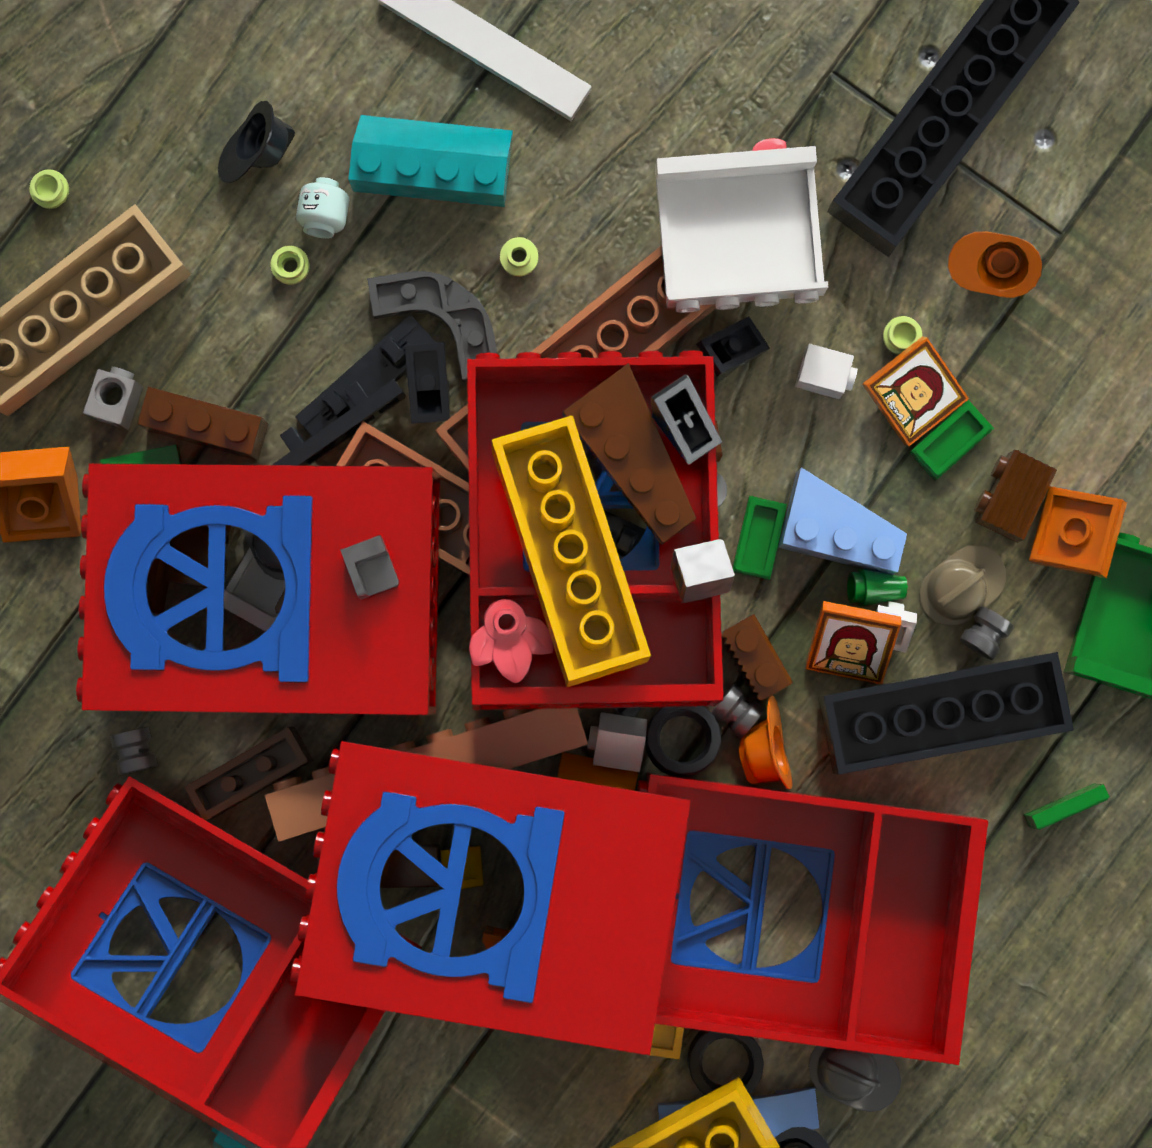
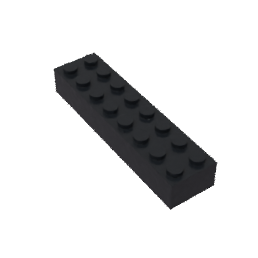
M984 0L833 199L827 213L889 257L1080 2L1078 0Z

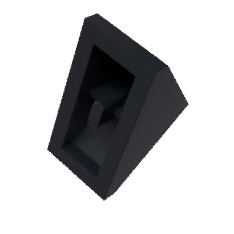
M683 375L651 397L652 418L688 465L722 443L688 375Z

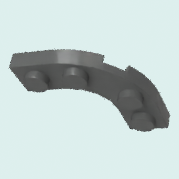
M426 271L403 272L367 278L374 319L409 313H428L441 319L452 330L457 345L463 382L467 381V359H476V355L480 353H497L495 336L487 312L473 293L471 294L463 286L454 282L453 279Z

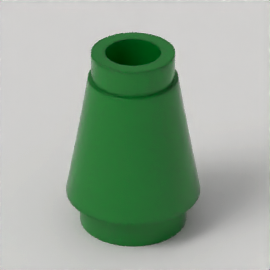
M862 568L857 572H850L848 575V600L850 603H857L859 607L905 599L907 596L908 586L905 576Z

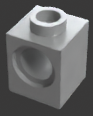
M113 366L110 372L98 369L83 413L91 419L129 430L143 386L133 380V373ZM115 387H121L123 396L120 402L115 405H108L106 400L108 392Z

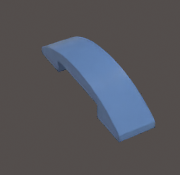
M815 1087L775 1091V1094L751 1096L774 1137L792 1127H806L812 1130L819 1128ZM697 1099L658 1103L659 1120Z

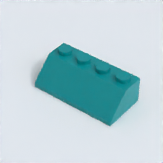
M361 115L352 141L348 180L353 192L505 207L513 130Z

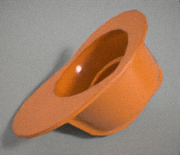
M983 231L965 235L954 244L948 257V269L952 279L962 288L999 297L1015 298L1027 294L1036 286L1041 277L1042 261L1039 252L1030 242L1010 235Z
M771 695L768 698L767 719L752 727L741 738L739 756L749 783L782 781L784 786L790 790L792 788V775L784 750L780 711L776 698Z

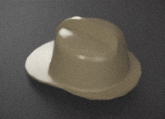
M981 545L966 546L932 569L923 579L920 588V603L925 613L935 622L944 625L964 623L973 618L981 606L987 607L1003 592L1006 583V568L1001 558L992 549Z

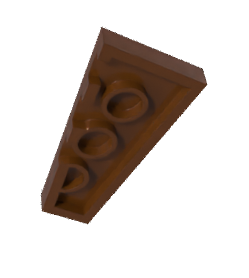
M629 363L562 412L564 418L573 415L580 439L661 545L695 521L696 516Z

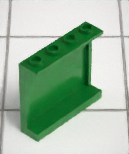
M1119 533L1107 578L1092 575L1064 672L1152 700V548L1140 545V538Z

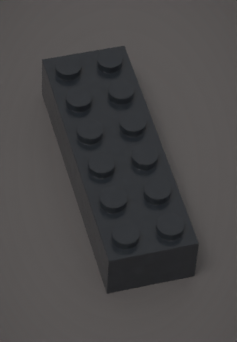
M1058 652L818 697L833 774L837 775L1074 730Z

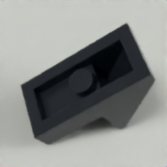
M750 316L700 340L696 344L698 350L703 352V356H713L714 375L718 381L723 380L738 367L761 356L770 349Z
M445 342L405 345L411 424L447 421L451 418Z

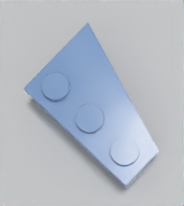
M801 467L795 475L778 548L863 569L895 574L899 570L907 533Z

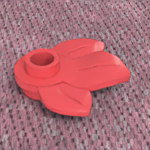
M507 599L498 600L488 607L484 615V625L472 635L469 644V653L474 666H481L494 661L499 672L514 683L520 682L527 674L532 661V654L544 655L553 652V642L547 626L538 618L526 616L519 604ZM504 614H510L513 618L512 625L506 629L500 628L498 624L499 618Z

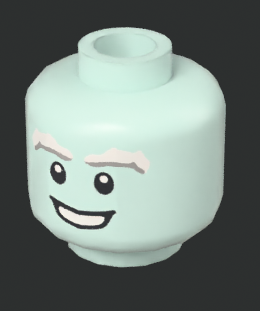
M320 177L316 179L315 183H308L301 188L296 220L304 227L303 231L306 234L317 238H332L334 233L344 229L350 199L348 194L338 187L339 183L337 181Z

